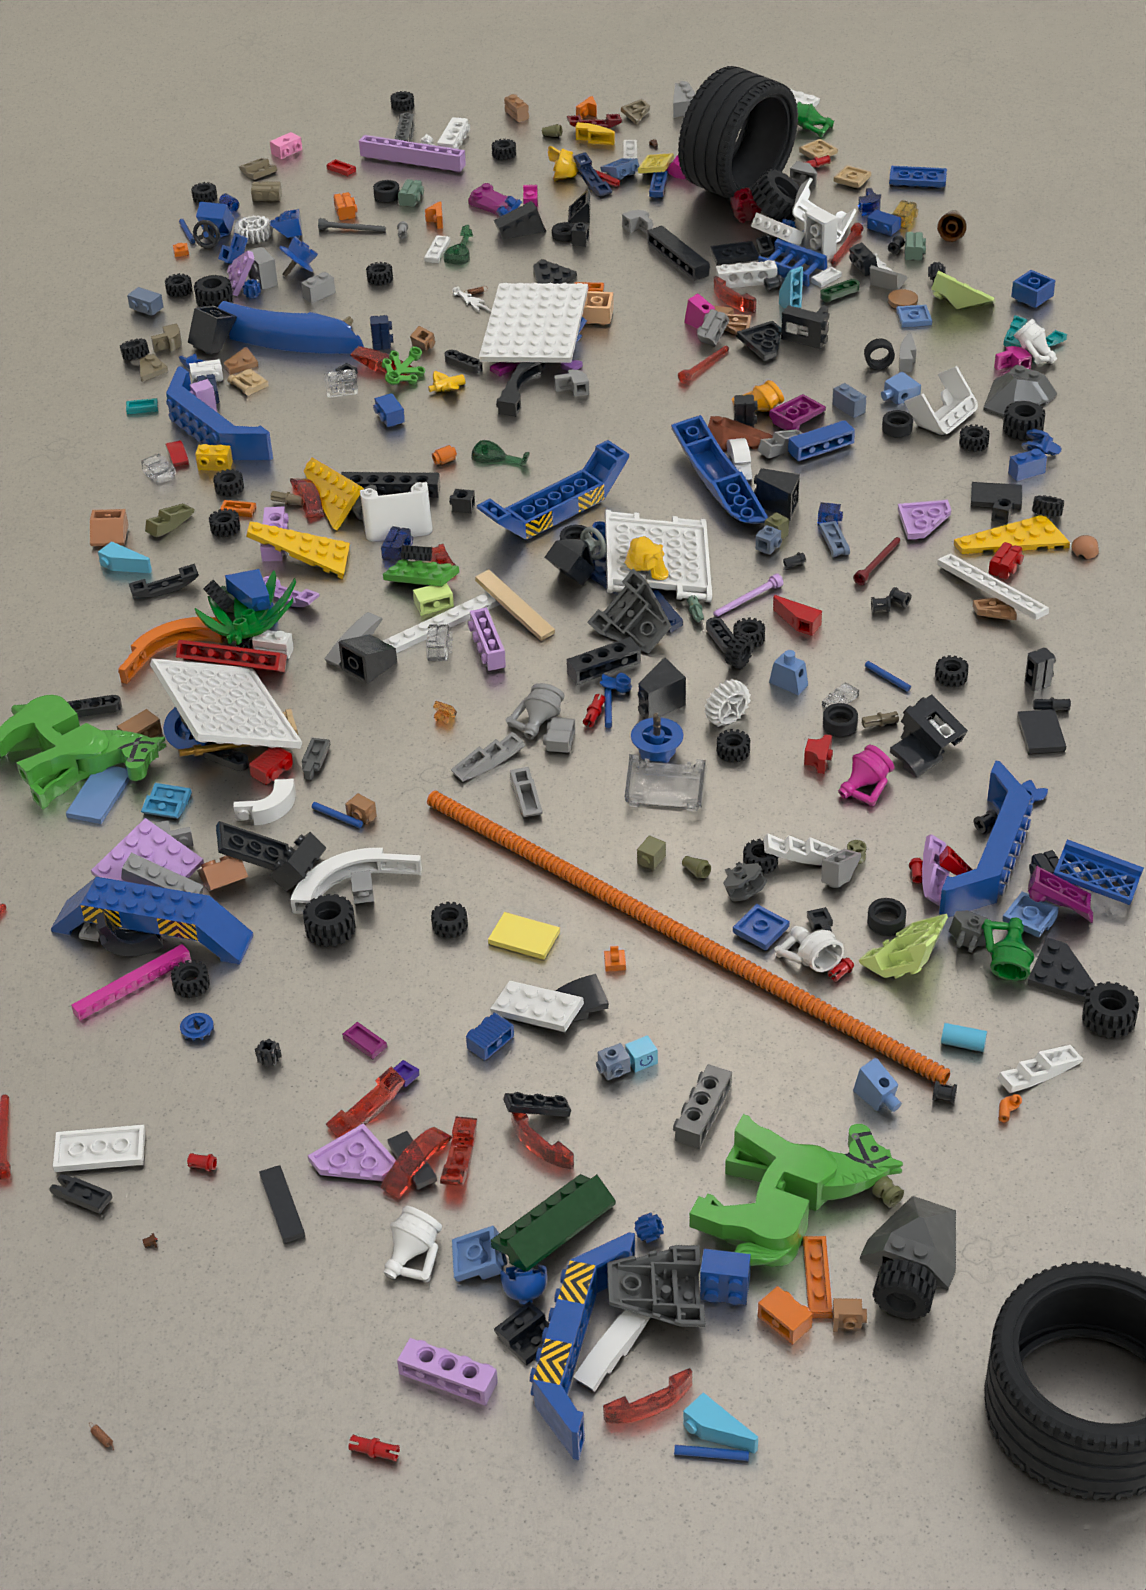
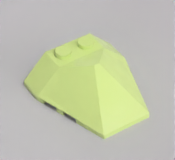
M937 272L931 288L934 297L940 300L943 298L947 299L956 309L992 305L995 303L994 297L978 289L971 288L969 285L963 284L945 273Z
M947 914L911 923L897 932V937L893 938L890 942L888 939L883 941V947L873 948L859 959V963L884 978L892 976L899 978L908 972L910 974L920 972L922 970L921 967L928 962L948 918Z

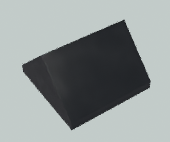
M589 189L569 206V223H590L591 201Z

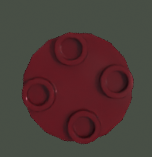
M750 188L740 189L734 193L733 198L731 197L734 216L740 223L753 220L756 213L761 214L762 209L754 201Z

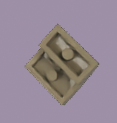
M259 158L239 166V169L246 176L254 180L278 171L277 166L271 165L266 158Z

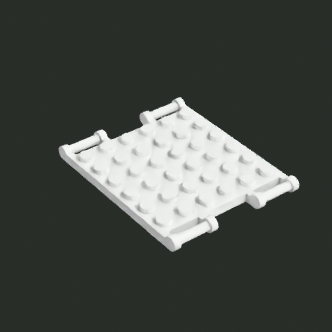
M605 509L607 593H620L626 586L622 581L631 571L624 563L630 542L634 538L646 536L653 543L663 545V561L669 573L667 579L656 580L652 578L650 570L637 571L647 580L650 587L676 590V600L687 599L691 595H693L694 599L695 595L698 600H705V602L711 603L712 586L706 519L693 520L672 516L671 522L640 519L638 512L630 514L611 512V510Z

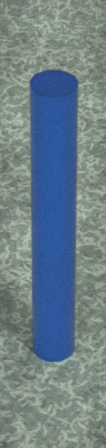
M180 219L179 223L190 243L194 244L195 240L184 219Z
M870 661L865 663L866 668L908 692L911 689V685Z
M605 687V727L611 728L612 689Z
M313 802L312 809L352 826L361 828L363 825V821L320 803Z
M675 1445L674 1455L749 1461V1451L686 1445Z

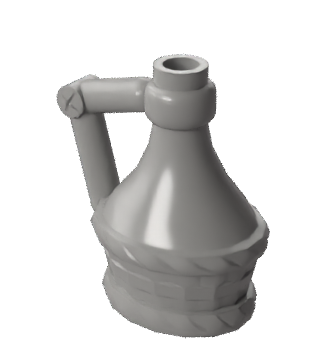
M537 683L532 686L531 693L524 698L511 716L506 718V722L509 727L524 731L526 738L534 739L539 733L540 725L544 721L560 714V705L565 695L559 688L553 685ZM525 708L529 716L527 724L517 721Z

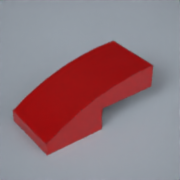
M181 440L165 443L173 468L189 464Z

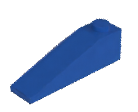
M294 209L280 214V217L270 221L271 227L287 238L291 237L293 239L294 236L300 238L302 235L300 210Z

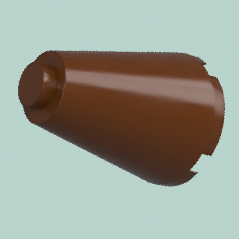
M951 210L943 215L937 225L940 237L948 242L961 239L965 235L967 228L965 219L957 210Z

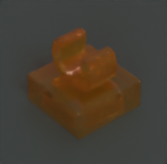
M435 701L433 708L437 711L434 714L436 721H439V718L444 716L442 721L447 724L449 717L455 718L457 711L452 705Z

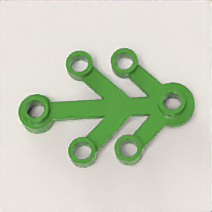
M411 347L409 357L402 364L399 359V353L394 350L391 351L389 359H383L381 364L387 371L385 375L386 382L391 385H397L400 381H408L410 384L415 385L418 380L417 376H424L425 368L422 366H408L413 361L420 359L422 350L418 347ZM392 361L394 362L396 367L395 371L392 369L391 366ZM402 373H415L409 376L401 375Z

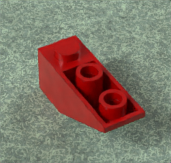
M777 595L773 596V610L796 631L813 636L822 625V610Z

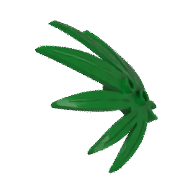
M275 570L272 571L265 584L269 594L270 606L276 588ZM293 579L287 590L270 610L254 611V609H247L243 603L235 598V620L233 623L210 596L207 597L211 610L219 622L200 610L194 609L196 615L208 628L220 635L227 636L228 644H231L233 641H236V644H240L242 639L262 634L278 622L294 602L292 597L289 603L282 609L295 587L296 579Z

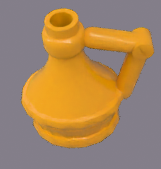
M771 380L766 381L760 386H754L753 391L744 394L754 395V401H757L758 406L757 411L770 413L771 409L784 402L783 393Z

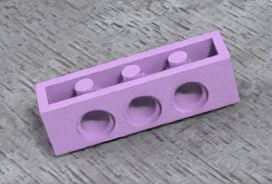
M264 507L263 524L288 529L289 516L288 513H285L284 507ZM260 544L262 562L283 561V554H286V551L282 550L279 552L275 550V546Z
M409 1338L397 1360L399 1374L485 1406L498 1383L497 1369L491 1365L481 1364L464 1355H456L445 1348L434 1347L423 1340Z

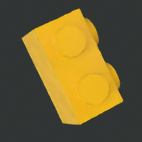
M198 445L195 453L198 470L226 471V469H231L233 460L230 446Z

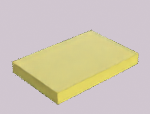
M674 154L647 155L638 167V173L665 172L674 160Z
M504 912L489 936L488 944L545 960L560 933V927Z

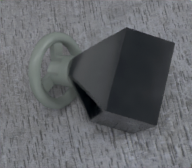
M587 527L582 531L580 539L556 540L544 558L559 571L584 586L595 570L593 560H600L605 555L606 543L604 537L596 528ZM589 532L594 533L599 540L592 538ZM601 546L600 553L595 555V548Z

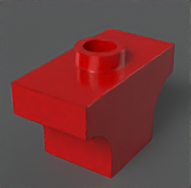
M825 734L820 739L808 738L804 753V765L813 766L817 769V773L825 774L828 760L832 761L833 750L831 749L832 735Z

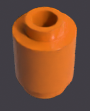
M450 445L437 449L432 453L435 465H444L456 459L455 456H457L455 448Z

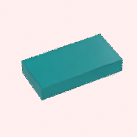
M158 398L126 401L127 415L158 412Z

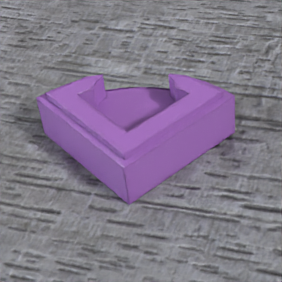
M572 360L571 363H561V368L566 371L578 370L583 367V362L578 360Z

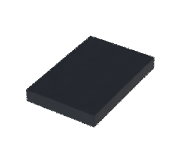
M752 241L710 246V252L716 265L755 261L759 257Z
M972 482L971 506L993 508L998 496L1015 499L1014 509H1022V485Z
M1055 709L1018 711L1017 718L1028 754L1066 751L1067 746Z

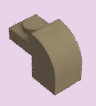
M177 323L163 326L162 334L151 336L154 352L166 349L174 351L182 345L180 328Z

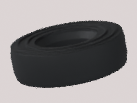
M569 222L555 224L551 230L552 237L558 241L572 240L574 224Z

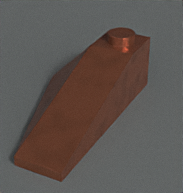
M711 416L708 428L723 452H727L726 442L728 439L745 438L750 448L758 449L761 439L773 438L772 434L726 417Z

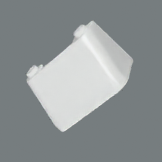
M427 482L415 483L411 487V492L378 496L377 491L371 488L360 490L364 529L368 541L377 542L426 536L432 533Z

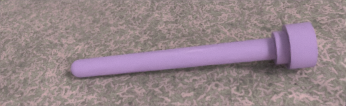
M778 573L770 576L767 583L715 610L713 615L719 617L770 588L777 589L783 586L782 577Z

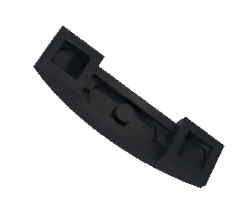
M195 563L178 568L180 574L148 584L145 579L129 583L132 596L143 598L157 597L184 588L199 576Z

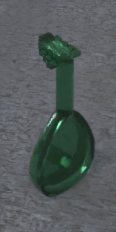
M470 225L462 226L460 236H463L461 242L449 247L444 252L443 258L446 263L459 265L469 261L470 252L466 243L469 237H473Z
M480 440L471 452V458L476 462L495 463L508 461L520 464V466L527 463L530 455L529 452H525L523 458L507 455L499 445L489 440Z

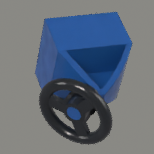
M199 203L196 214L198 222L193 228L195 242L199 246L209 249L218 244L220 237L231 234L235 219L227 204ZM199 226H201L203 232L201 235L197 236V230ZM203 238L210 239L213 243L204 244L200 240Z

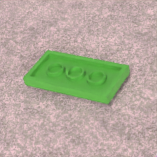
M401 559L383 573V580L443 586L460 571L459 566L449 563H424L420 560L408 561L407 559Z

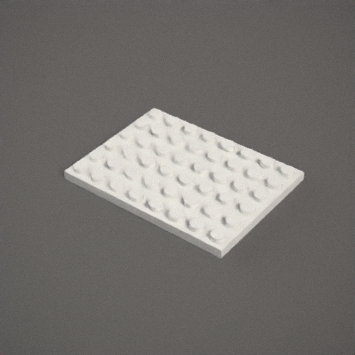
M499 283L481 347L479 361L571 363L588 293V284Z
M151 659L150 666L196 741L202 743L216 742L218 744L233 743L234 745L246 744L254 747L301 748V739L253 668Z

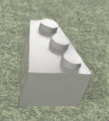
M688 81L675 83L673 118L685 116L690 101L693 99L695 92Z

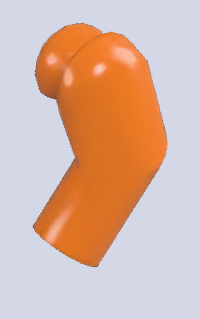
M1013 1094L1000 1101L999 1121H1009L1010 1112L1017 1109L1022 1103L1020 1095Z

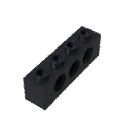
M631 637L566 659L567 674L576 685L599 678L602 674L607 675L641 663V649Z

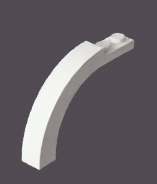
M363 848L333 856L311 869L306 874L307 876L297 884L290 899L293 914H303L306 904L311 903L310 900L323 895L338 882L350 878L351 872L370 870L371 873L421 875V855L383 853V848Z

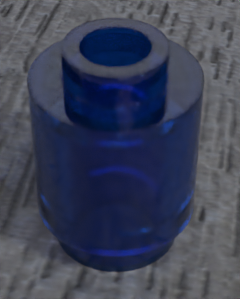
M224 193L219 199V203L227 204L230 211L238 210L240 204L233 196Z

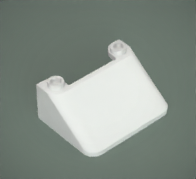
M811 178L801 184L793 207V215L803 223L805 212L817 207L807 200L810 196V189L808 187L813 180ZM855 208L847 214L843 211L835 214L838 217L837 243L841 241L857 211Z

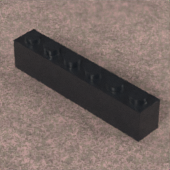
M661 225L647 230L648 244L694 281L709 276L710 263Z

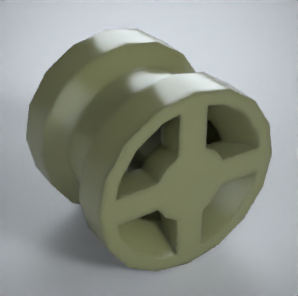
M861 840L850 841L847 844V850L861 853L858 864H862L866 860L867 846L865 842Z

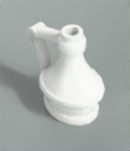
M1034 319L1028 321L1013 335L1020 342L1021 348L1029 350L1036 364L1046 362L1051 365L1058 359L1055 352L1051 351L1047 345L1045 328L1036 324Z
M794 926L791 929V937L775 947L778 958L784 957L791 961L802 963L804 966H810L811 969L817 972L828 971L835 967L841 961L845 950L843 944L836 940L835 934L831 931L819 930L808 933L807 929L800 926ZM796 942L800 943L798 954L788 951Z
M405 1206L402 1208V1214L398 1219L390 1224L394 1247L392 1257L386 1262L383 1274L393 1280L401 1274L404 1277L429 1282L438 1250V1244L435 1243L437 1233L442 1231V1225L425 1212L411 1206ZM427 1252L422 1271L403 1267L408 1260Z

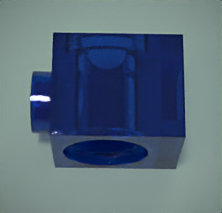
M820 503L817 526H819V523L836 521L837 524H839V521L842 522L843 511H841V504Z

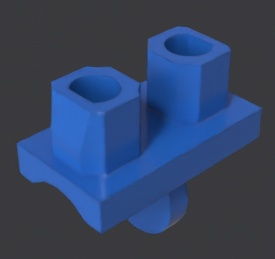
M508 196L504 201L508 208L500 206L496 212L501 217L518 208L522 201Z

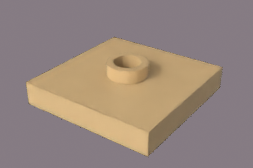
M818 139L799 147V152L813 159L814 157L819 158L826 155L833 156L838 154V149Z
M846 165L834 176L833 182L859 188L871 177V172Z

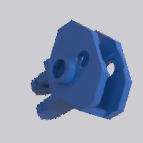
M1036 429L1027 431V436L1033 439V441L1023 443L1022 447L1024 450L1031 451L1039 448L1044 454L1050 456L1062 452L1061 446L1052 442L1054 438L1050 437L1047 432Z

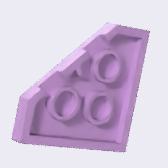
M247 250L233 260L232 265L228 267L227 273L231 282L232 294L235 296L239 295L254 262V255L251 251Z
M948 500L898 504V512L907 539L925 538L951 515V507Z
M364 1123L308 1155V1161L320 1175L383 1181L400 1171V1164Z

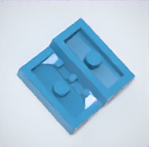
M155 783L151 795L146 796L141 812L178 819L183 813L192 791L186 787Z

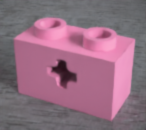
M290 132L270 141L271 154L283 159L301 151V137Z

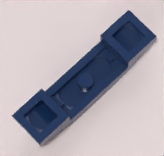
M587 153L574 155L573 158L577 169L587 186L598 196L612 193L606 181L603 182L592 167V160Z

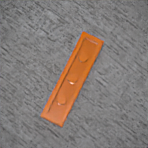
M803 1236L808 1308L813 1314L812 1319L832 1318L833 1311L826 1236Z

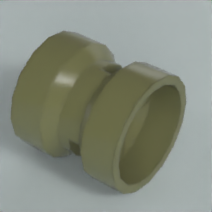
M888 1176L880 1178L872 1189V1193L876 1197L882 1198L884 1204L889 1208L896 1206L904 1196V1190L899 1186H895Z

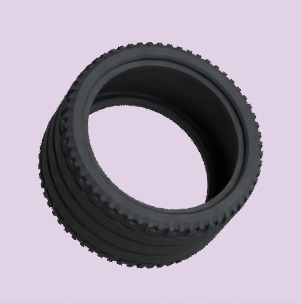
M736 66L723 67L712 73L700 85L696 94H694L681 124L678 157L684 177L690 183L731 200V197H734V193L740 189L750 188L752 190L753 184L766 170L776 169L777 171H783L792 152L798 127V108L791 89L778 81Z
M1082 1261V1263L1072 1262L1069 1265L1063 1263L1059 1267L1055 1265L1049 1270L1044 1269L1040 1274L1035 1273L1031 1279L1027 1278L1024 1284L1020 1283L1017 1289L1011 1292L1010 1297H1007L998 1313L993 1328L984 1396L987 1419L990 1421V1428L994 1432V1437L999 1439V1445L1005 1449V1454L1011 1456L1012 1462L1015 1465L1019 1464L1023 1472L1027 1471L1031 1478H1037L1039 1483H1045L1051 1489L1056 1488L1060 1490V1493L1064 1494L1067 1492L1073 1497L1076 1495L1082 1496V1499H1087V1497L1093 1498V1500L1104 1498V1501H1110V1498H1115V1500H1121V1497L1131 1498L1134 1494L1137 1496L1142 1495L1146 1491V1418L1133 1422L1110 1424L1089 1421L1069 1414L1048 1401L1035 1388L1023 1368L1022 1361L1034 1350L1052 1341L1071 1337H1086L1105 1340L1131 1351L1146 1363V1276L1142 1275V1272L1131 1271V1268L1128 1267L1125 1269L1120 1267V1265L1116 1264L1113 1266L1107 1262L1099 1264L1098 1261H1093V1263H1088V1261Z

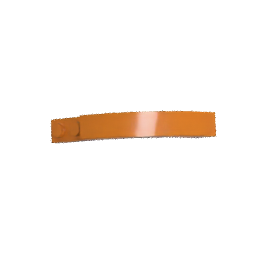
M199 617L178 619L157 626L140 636L131 645L132 653L118 669L121 683L128 684L153 655L169 646L178 644V640L212 641L222 644L227 636L212 631ZM211 617V618L214 619L215 621L219 622V621L216 619V617Z

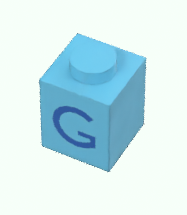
M648 1035L625 1044V1050L630 1056V1066L635 1073L658 1064V1049Z

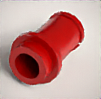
M917 857L910 860L909 869L912 871L913 882L919 884L922 883L923 860Z
M848 957L842 958L839 964L828 971V976L830 977L836 973L831 980L837 982L847 972L851 973L853 971L854 963Z
M190 1153L187 1159V1166L190 1168H202L210 1172L216 1169L217 1157H214L213 1154L206 1156Z

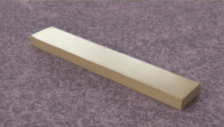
M490 570L475 576V581L540 641L555 634V629Z

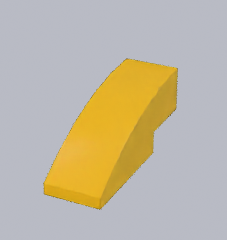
M577 122L575 127L576 140H585L590 144L615 145V131L594 124Z

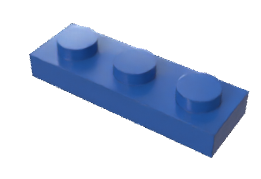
M668 171L653 172L649 197H663Z

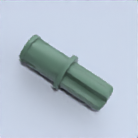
M693 595L687 598L689 612L692 614L693 619L699 623L704 619L703 607L695 595L694 599Z

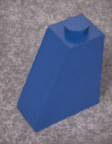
M260 569L225 575L226 590L246 607L254 609V611L270 609L269 594Z

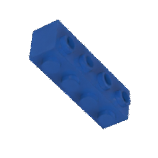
M846 420L790 437L788 452L797 461H801L853 444L855 429Z

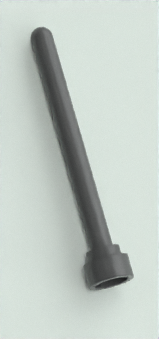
M319 218L318 220L319 230H325L329 227L386 231L385 226L328 222L325 218Z

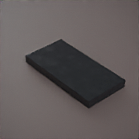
M221 821L216 825L218 853L272 871L274 870L272 866L280 858L283 860L285 857L283 853L289 848L287 843Z

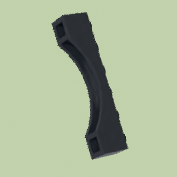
M520 362L517 365L516 371L512 373L510 381L507 382L505 389L502 390L500 398H497L496 407L498 408V414L517 417L521 410L519 389L528 380L541 375L546 367V362Z

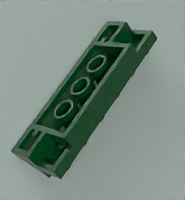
M579 1174L490 1240L491 1248L508 1255L509 1264L527 1272L616 1204V1200L597 1174L592 1178Z

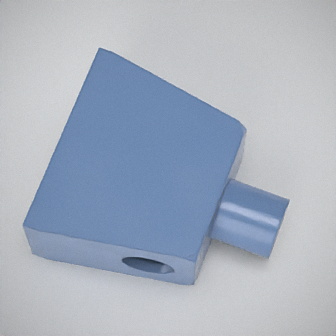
M902 371L885 381L881 398L884 401L891 399L896 404H902L905 400L921 394V384Z
M793 650L785 651L774 661L769 683L799 695L808 686L806 663L796 658Z
M874 1058L859 1069L853 1091L873 1109L879 1111L887 1106L892 1112H895L902 1105L895 1097L898 1088L897 1082L877 1058Z

